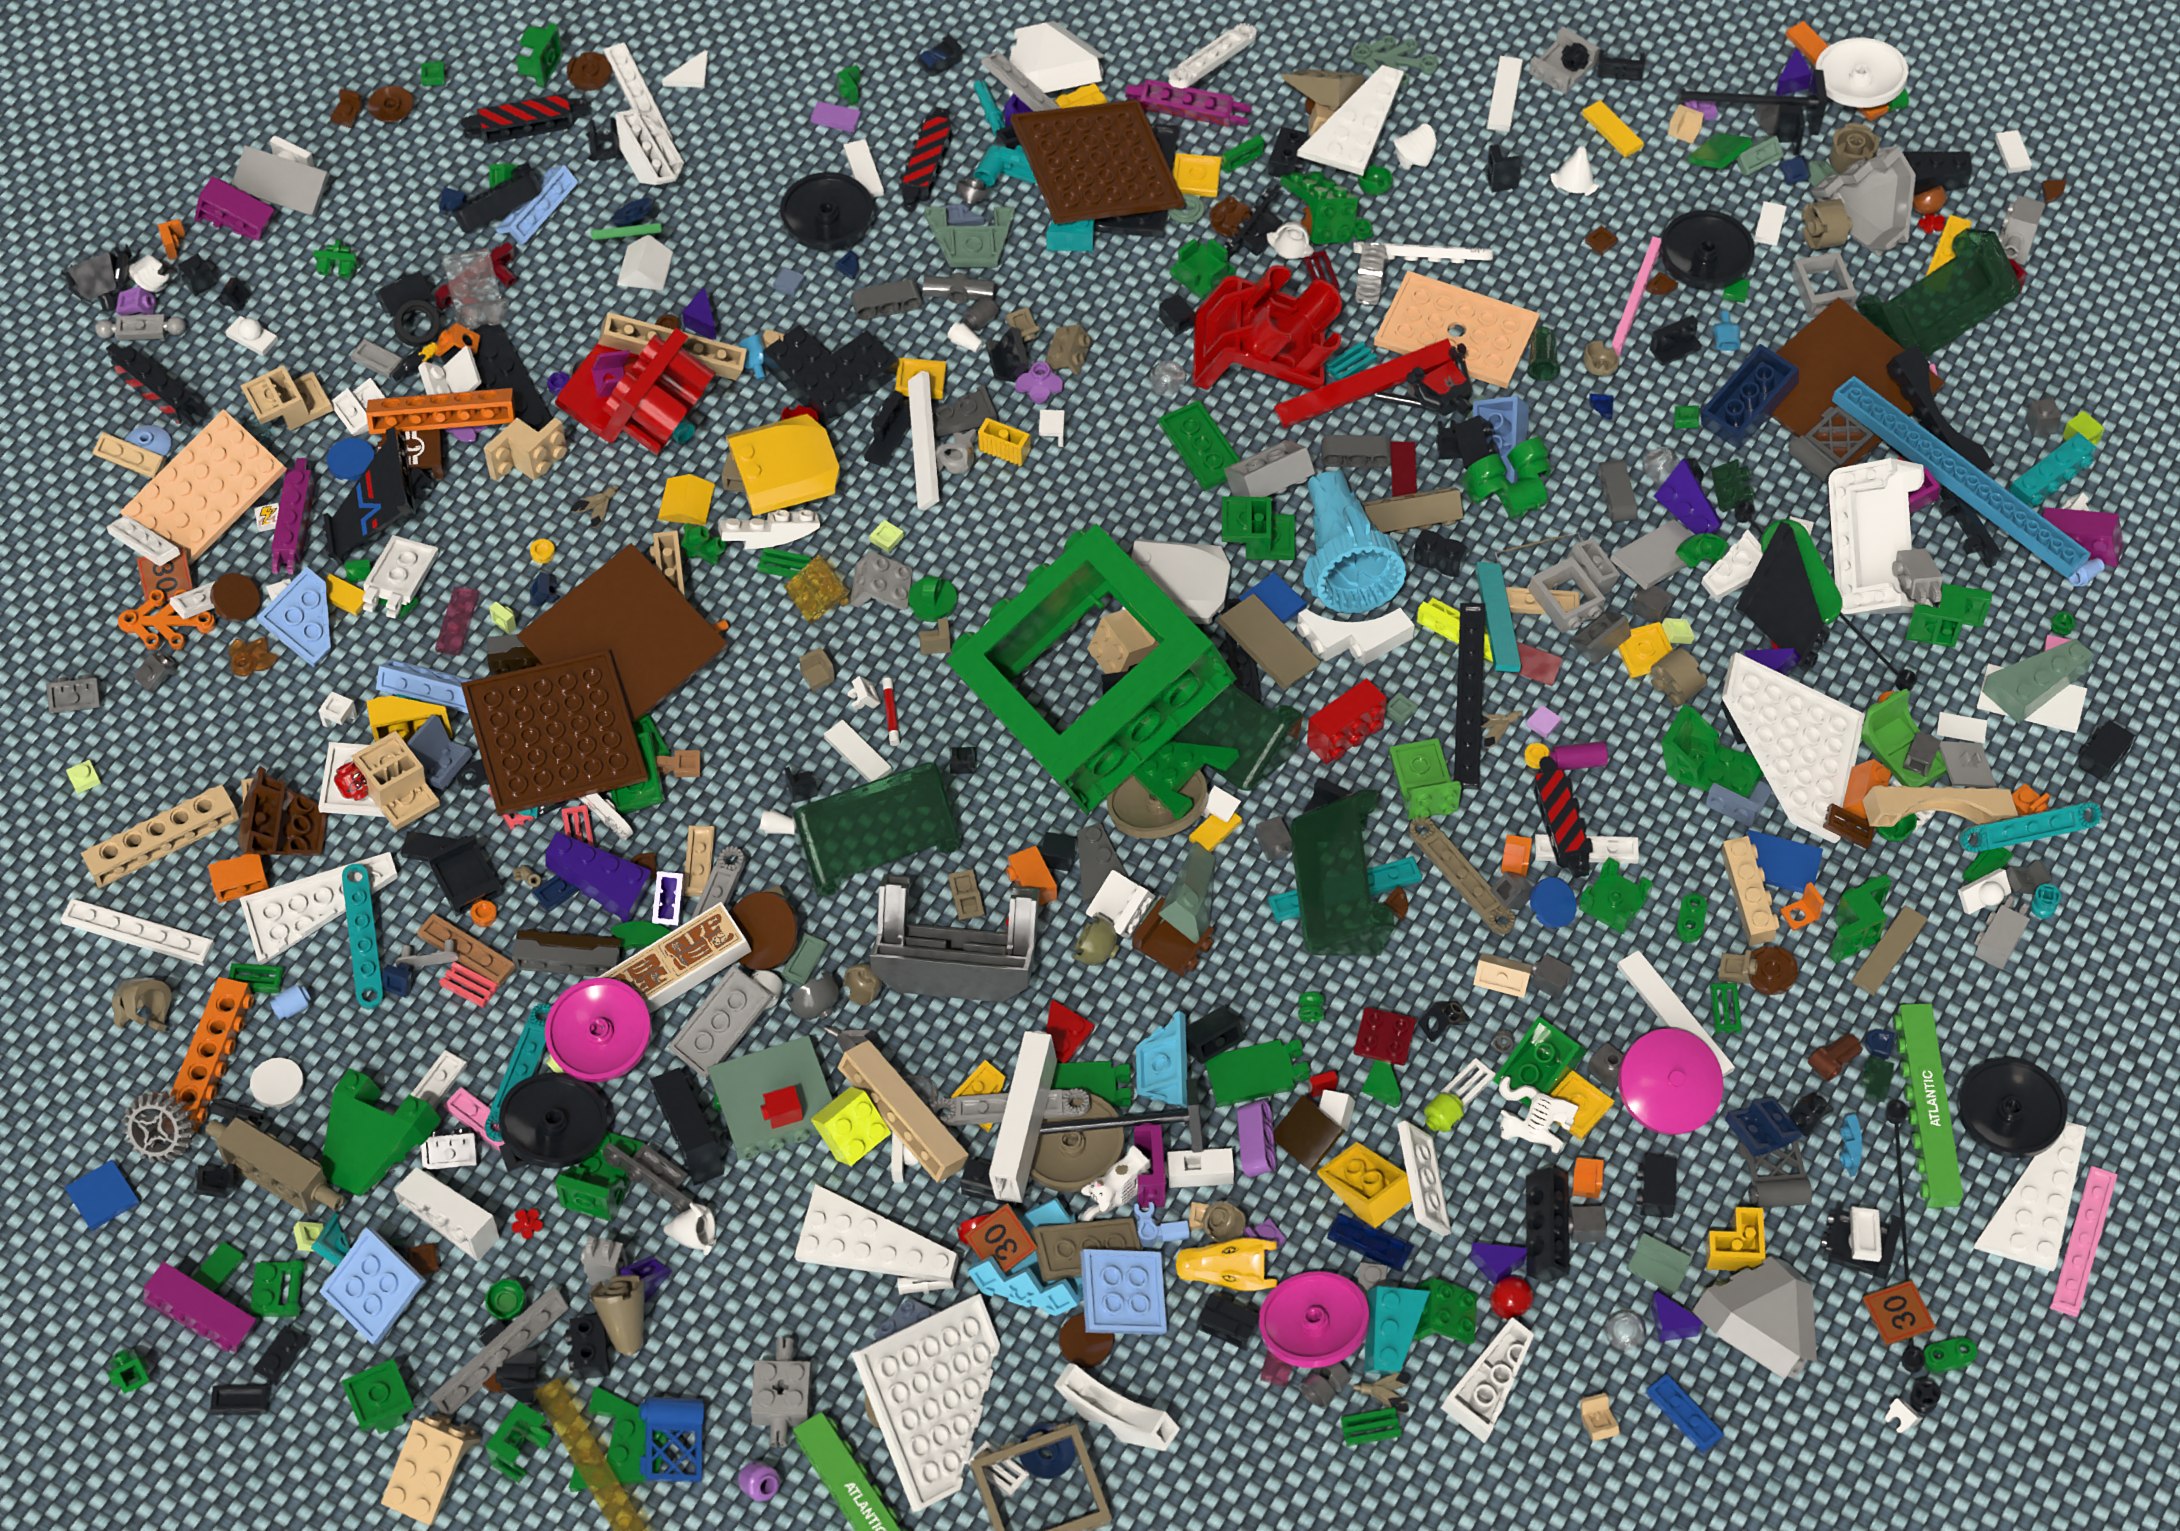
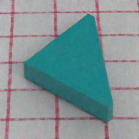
M334 1212L314 1241L311 1249L338 1267L350 1251V1247L345 1233L341 1232L337 1221L338 1214Z

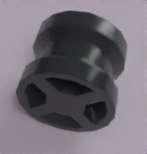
M1920 1380L1915 1384L1910 1395L1909 1402L1911 1407L1922 1414L1931 1413L1935 1410L1941 1398V1390L1931 1380Z

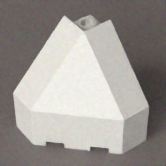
M1055 21L1015 29L1014 37L1017 39V44L1012 46L1010 62L1042 92L1046 93L1103 81V68L1098 58L1106 56ZM1009 89V94L1011 97L1013 92Z

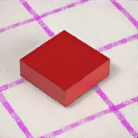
M1332 1070L1309 1078L1308 1091L1311 1098L1323 1095L1324 1090L1336 1091L1338 1078L1335 1071Z

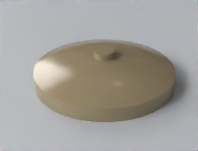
M1198 770L1177 792L1191 798L1193 806L1180 820H1176L1172 813L1165 809L1155 796L1152 797L1135 780L1134 774H1132L1107 797V808L1111 821L1121 832L1136 838L1156 839L1176 834L1193 824L1207 806L1209 791L1204 775Z
M1087 1093L1090 1100V1108L1086 1114L1080 1117L1043 1119L1042 1124L1119 1116L1105 1100ZM1075 1098L1070 1101L1069 1105L1070 1107L1078 1108V1106L1083 1105L1084 1101L1080 1098ZM1123 1128L1039 1135L1029 1176L1040 1185L1051 1190L1060 1192L1081 1191L1085 1186L1091 1184L1095 1178L1104 1177L1111 1166L1121 1160L1125 1146Z

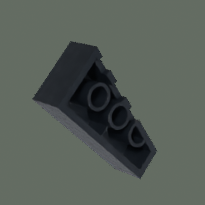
M1902 152L1916 175L1913 195L1922 194L1938 186H1942L1945 192L1968 187L1973 170L1970 152Z
M679 1067L651 1078L654 1096L666 1123L669 1125L675 1144L678 1145L685 1167L689 1169L693 1185L696 1186L724 1175L717 1149L721 1145L718 1134L715 1130L711 1132L709 1129L712 1127L707 1112L702 1113L700 1110L703 1109V1105L699 1095H693L691 1092L694 1090L689 1075L684 1077Z

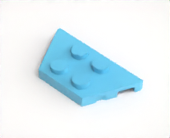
M1177 1011L1173 1014L1175 1019L1166 1027L1160 1025L1149 1038H1145L1136 1046L1137 1095L1145 1099L1186 1108L1188 1107L1186 1088L1185 1014Z

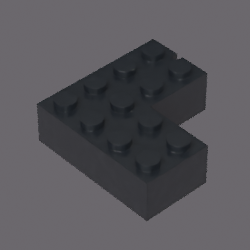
M800 324L783 336V341L779 338L763 349V366L804 407H811L817 412L819 422L824 428L897 377L898 360L868 330L861 333L832 355Z

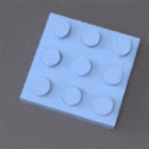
M366 1228L319 1292L372 1345H378L426 1280L373 1228Z
M1084 1249L1080 1252L1086 1333L1163 1335L1167 1332L1161 1252Z

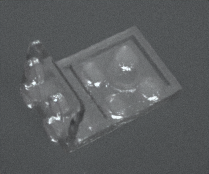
M489 249L442 256L441 260L457 323L467 329H474L482 324L498 325L505 321L509 302L508 299H501Z

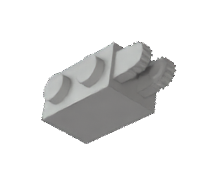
M1927 549L1898 551L1896 561L1893 562V573L1899 578L1903 590H1906L1910 599H1916L1920 604L1925 603L1926 598H1931L1933 602H1940L1943 576Z
M2009 896L2005 904L2000 906L1997 913L1991 912L1985 924L1988 926L1987 931L1981 930L1974 943L1978 946L1974 956L2002 970L2023 936L2030 918L2025 916L2030 905L2024 903L2019 911L2016 912L2011 909L2015 903V898Z
M594 1236L588 1237L586 1246L582 1250L581 1262H584V1273L587 1274L589 1284L595 1285L602 1281L603 1285L611 1283L610 1278L620 1276L622 1268L628 1266L623 1243L599 1239Z

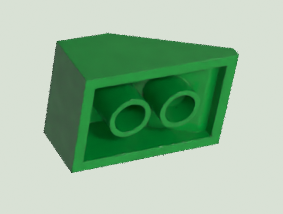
M1538 1016L1493 1078V1081L1499 1085L1504 1077H1510L1509 1088L1511 1090L1527 1085L1549 1096L1565 1077L1576 1068L1587 1050L1548 1021ZM1528 1096L1519 1099L1530 1108L1532 1101Z

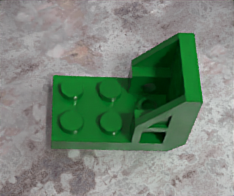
M1687 705L1681 707L1661 741L1667 774L1676 782L1709 792L1713 783H1716L1750 799L1764 774L1753 755L1721 746L1719 733L1693 707Z
M606 1132L602 1144L592 1156L581 1162L579 1166L572 1165L558 1175L555 1186L561 1207L612 1222L620 1211L632 1180L619 1167L614 1168L606 1162L603 1157L604 1147L609 1142L633 1158L645 1143Z

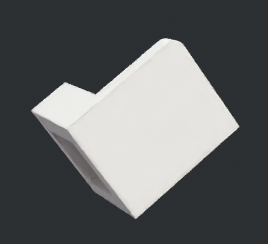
M1040 410L1039 435L1058 436V447H1063L1064 410Z
M332 691L318 710L322 724L327 728L332 721L342 725L347 717L353 720L357 717L353 700Z
M1214 785L1209 793L1207 806L1201 815L1208 818L1210 814H1213L1224 822H1228L1233 813L1236 812L1241 801Z
M1324 1090L1319 1108L1336 1121L1345 1131H1348L1356 1101L1348 1094Z

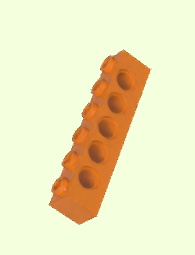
M513 388L369 399L366 416L369 434L386 433V429L395 427L399 432L512 423L515 420L516 409Z
M218 977L169 1097L177 1095L176 1102L178 1104L185 1102L184 1107H182L184 1111L191 1110V1114L187 1117L195 1121L194 1125L190 1128L196 1133L200 1125L204 1124L207 1119L208 1105L216 1097L217 1083L219 1078H222L225 1074L227 1058L234 1052L235 1039L238 1032L243 1030L247 1009L250 1010L253 1005L254 995L248 983ZM233 1007L232 1010L225 1011L227 1008ZM219 1030H224L220 1034H215ZM209 1053H215L210 1057H206ZM200 1076H205L201 1080H196ZM190 1099H196L192 1103H187Z

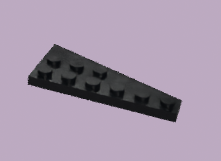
M493 315L473 330V332L480 335L477 354L473 355L481 379V384L476 390L513 388L516 409L515 419H520L539 432L552 419L495 315ZM468 335L463 338V342L466 345L472 346V339ZM454 345L441 356L442 361L445 364L448 363L461 348Z

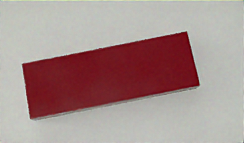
M1391 441L1392 497L1417 493L1415 442Z

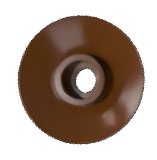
M382 87L369 97L368 111L372 117L382 122L399 121L411 112L413 98L409 91L402 87Z

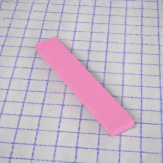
M1652 237L1613 339L1612 348L1615 349L1618 357L1621 355L1659 255L1661 238Z
M2091 1166L2089 1169L2051 1302V1309L2077 1317L2079 1314L2117 1178L2115 1173Z

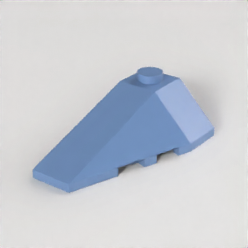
M1519 396L1473 401V417L1481 415L1485 420L1492 423L1495 434L1492 436L1494 442L1498 445L1500 457L1506 467L1505 477L1510 483L1516 482L1518 480L1517 472L1512 468L1507 456L1514 447L1526 441L1529 405Z

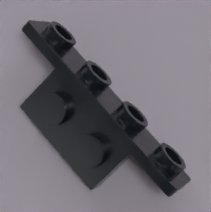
M1277 183L1273 189L1268 187L1260 197L1263 200L1261 205L1256 202L1249 211L1251 218L1249 220L1244 218L1236 228L1240 231L1237 236L1232 233L1225 242L1228 254L1237 242L1255 256L1261 251L1268 241L1267 234L1275 232L1283 222L1265 207L1281 185Z
M894 390L890 398L884 400L882 411L879 416L876 415L871 424L874 440L864 455L865 461L881 467L887 466L911 426L909 396H903V393Z

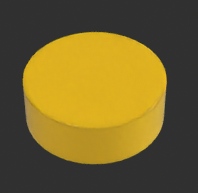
M538 539L531 544L530 554L535 562L544 564L550 562L555 557V548L550 540Z
M1532 743L1525 749L1524 761L1529 767L1540 769V759L1545 756L1549 757L1550 751L1544 744Z

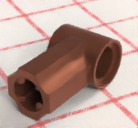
M1847 1033L1828 1048L1821 1047L1809 1058L1808 1064L1825 1082H1829L1841 1072L1843 1066L1861 1054L1863 1048L1860 1045V1041L1854 1035Z

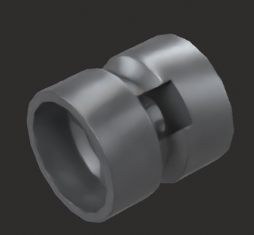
M1338 1362L1329 1366L1314 1368V1373H1308L1299 1383V1389L1312 1404L1318 1408L1326 1409L1336 1398L1335 1392H1341L1351 1381V1377L1348 1371Z

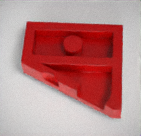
M1052 1000L1046 1033L1052 1036L1057 1063H1069L1095 1030V1025Z

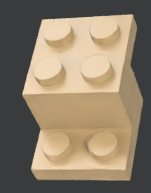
M283 365L240 385L261 425L282 415L291 431L333 411L332 405L313 371L292 381Z
M555 417L539 432L516 418L484 447L489 475L495 481L507 475L513 466L535 481L538 477L544 475L557 460L562 459L568 451L562 422Z
M1124 609L1102 616L1087 649L1104 673L1109 674L1128 671L1129 666L1140 663L1159 643Z
M396 731L352 755V761L367 780L369 796L396 831L440 806L438 798L425 783L423 765Z

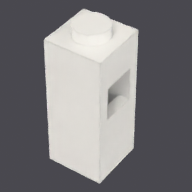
M1232 1148L1203 1150V1152L1192 1153V1150L1167 1152V1162H1164L1165 1178H1168L1169 1188L1233 1184Z

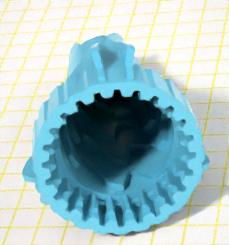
M1341 469L1334 472H1324L1316 477L1312 475L1308 481V489L1315 510L1313 527L1317 554L1308 556L1303 574L1305 587L1311 588L1312 596L1320 598L1323 605H1326L1329 609H1334L1336 612L1347 614L1362 613L1384 605L1385 602L1390 601L1396 595L1405 581L1406 567L1397 543L1389 535L1378 531L1374 523H1370L1360 501L1357 500L1355 492H1350L1345 475Z

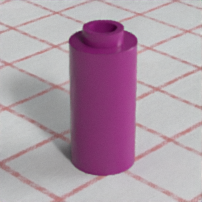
M1604 741L1553 746L1552 752H1549V757L1553 758L1557 769L1563 768L1564 771L1607 766L1608 763L1607 748Z

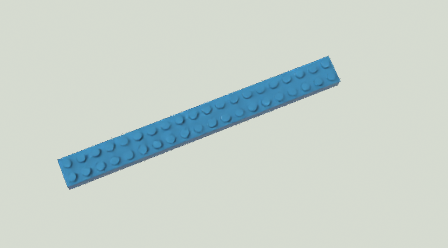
M1853 376L1834 392L1832 401L1912 462L1922 464L1923 468H1928L1937 481L2067 579L2087 563L2091 554L2089 551L1858 378Z

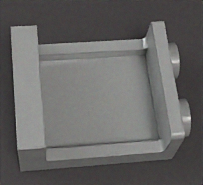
M1562 27L1557 32V39L1554 44L1540 58L1534 56L1531 59L1529 74L1566 95L1597 64L1600 48L1567 28ZM1573 42L1583 44L1587 48L1588 54H1590L1586 67L1584 69L1579 67L1577 71L1565 68L1562 63L1563 60L1560 59L1565 46L1569 45L1571 47Z

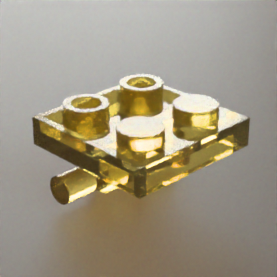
M820 554L783 586L805 619L811 624L837 601L841 607L849 603L845 595L848 592L826 559Z

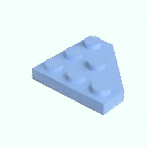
M306 567L257 616L256 621L312 667L330 651L331 644L326 582Z

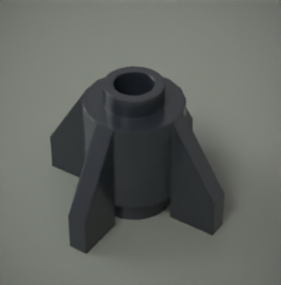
M524 1349L503 1360L502 1367L496 1366L495 1383H501V1390L522 1403H533L537 1349Z

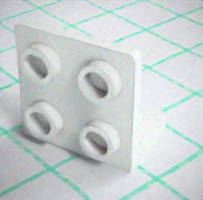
M467 346L461 349L442 368L425 361L418 366L427 395L469 392L475 390L481 384L471 349Z
M1112 870L1087 909L1086 914L1092 917L1097 912L1113 923L1115 931L1128 940L1154 900L1155 895Z

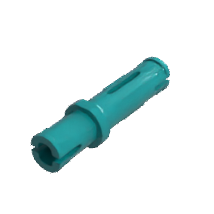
M978 80L974 83L973 88L985 112V120L990 124L993 135L996 137V131L1006 127L1002 120L1003 114L997 108L986 80H982V84Z

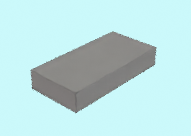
M366 339L350 355L352 361L388 379L392 378L391 374L399 369V364L403 360L402 357Z

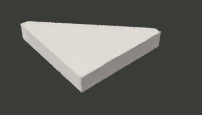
M704 50L664 77L663 87H705L708 51Z

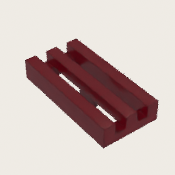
M1326 250L1312 253L1311 256L1303 258L1311 282L1318 279L1311 259L1320 280L1327 282L1318 260L1321 257L1331 281L1330 284L1339 291V283Z

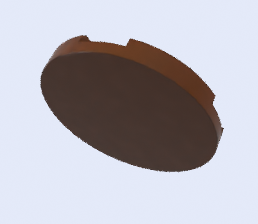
M768 892L752 893L735 905L730 916L751 949L750 953L737 961L741 965L754 970L774 969L786 962L794 952L798 942L796 941L798 917L792 905L783 897Z

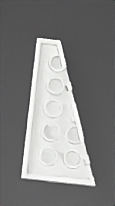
M1382 65L1298 149L1297 156L1363 176L1403 79L1404 71Z
M390 852L351 863L360 864L366 868L371 895L398 878ZM348 865L240 898L259 965H264L346 912L342 872ZM355 871V873L349 874L348 880L354 883L359 882L363 876Z
M2066 1121L2063 1132L2056 1143L2045 1152L2033 1158L1975 1243L1974 1249L2050 1271L2055 1270L2085 1137V1126Z
M816 1184L795 1253L796 1261L949 1283L953 1282L959 1259L957 1253Z

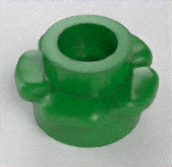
M1358 219L1354 222L1352 236H1355L1357 240H1365L1373 235L1372 226L1368 220Z
M2059 612L2051 619V628L2055 633L2069 635L2075 629L2074 617L2070 613Z

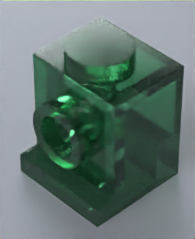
M1868 1057L1861 1086L1866 1087L1864 1092L1865 1099L1871 1102H1885L1895 1063Z

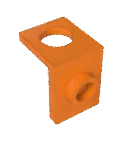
M455 323L448 330H444L440 334L435 355L442 356L454 345L461 349L465 346L470 347L472 355L477 354L480 335ZM464 334L472 339V346H468L463 342L462 336Z
M1812 882L1806 884L1802 899L1780 909V913L1791 929L1795 931L1820 919L1825 901ZM1795 909L1801 910L1805 914V918L1801 921H1796L1791 918L1790 912Z

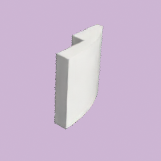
M369 378L353 392L347 388L330 403L351 434L357 436L369 431L366 416L368 400L386 397L375 382Z

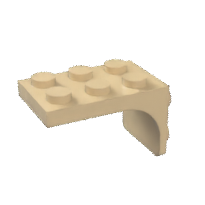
M435 1414V1416L426 1415L424 1418L414 1419L381 1504L429 1526L434 1525L461 1458L473 1444H477L481 1440V1437L475 1434L476 1430L462 1424L458 1427L450 1423L451 1418L442 1414Z

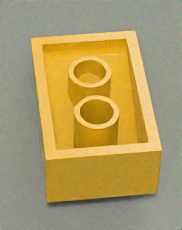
M381 696L366 701L375 742L396 731L402 740L407 743L431 715L439 716L449 739L453 738L446 707L395 696Z
M1355 1142L1317 1171L1318 1176L1360 1219L1374 1228H1377L1412 1201L1407 1173L1358 1142Z

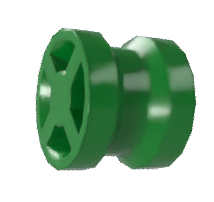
M1905 88L1895 99L1886 103L1889 106L1888 112H1894L1897 108H1908L1909 97Z
M1316 992L1301 994L1298 999V1004L1301 1006L1298 1010V1018L1307 1023L1322 1021L1324 1019V1011L1322 1009L1324 996Z

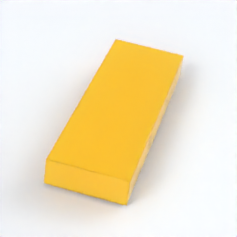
M1601 100L1583 109L1582 116L1625 158L1643 148L1644 142Z

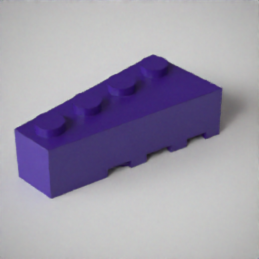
M556 832L546 850L545 867L570 885L574 884L588 898H593L603 905V909L610 914L614 913L621 918V922H631L650 886L651 870L559 832Z

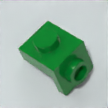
M854 65L837 72L838 91L843 99L846 98L850 105L859 102L856 84L860 82V69L858 65Z

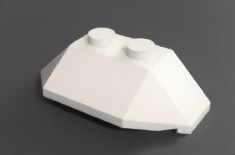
M637 109L617 112L615 116L619 147L638 181L652 185L676 181L684 162L665 129L652 119L643 116L642 112Z

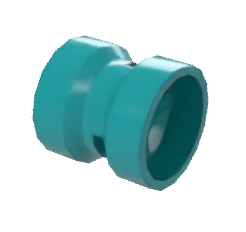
M684 416L672 432V437L678 443H685L695 433V426L690 421L685 420Z
M2042 884L2036 889L2030 904V909L2036 917L2047 919L2055 914L2061 899L2059 889L2051 884Z

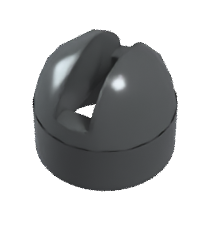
M1508 1030L1498 1031L1494 1035L1492 1042L1494 1049L1500 1053L1510 1052L1514 1046L1513 1034ZM1503 1038L1507 1039V1044H1502Z

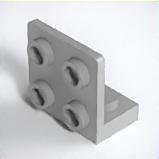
M869 551L855 565L850 605L859 608L872 597L905 610L908 607L912 568Z

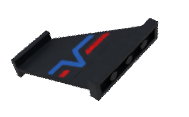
M395 427L386 429L387 440L334 516L331 517L329 513L323 514L325 524L322 528L327 538L325 550L329 558H333L339 565L344 564L343 557L401 516L404 515L407 520L417 517L406 441Z

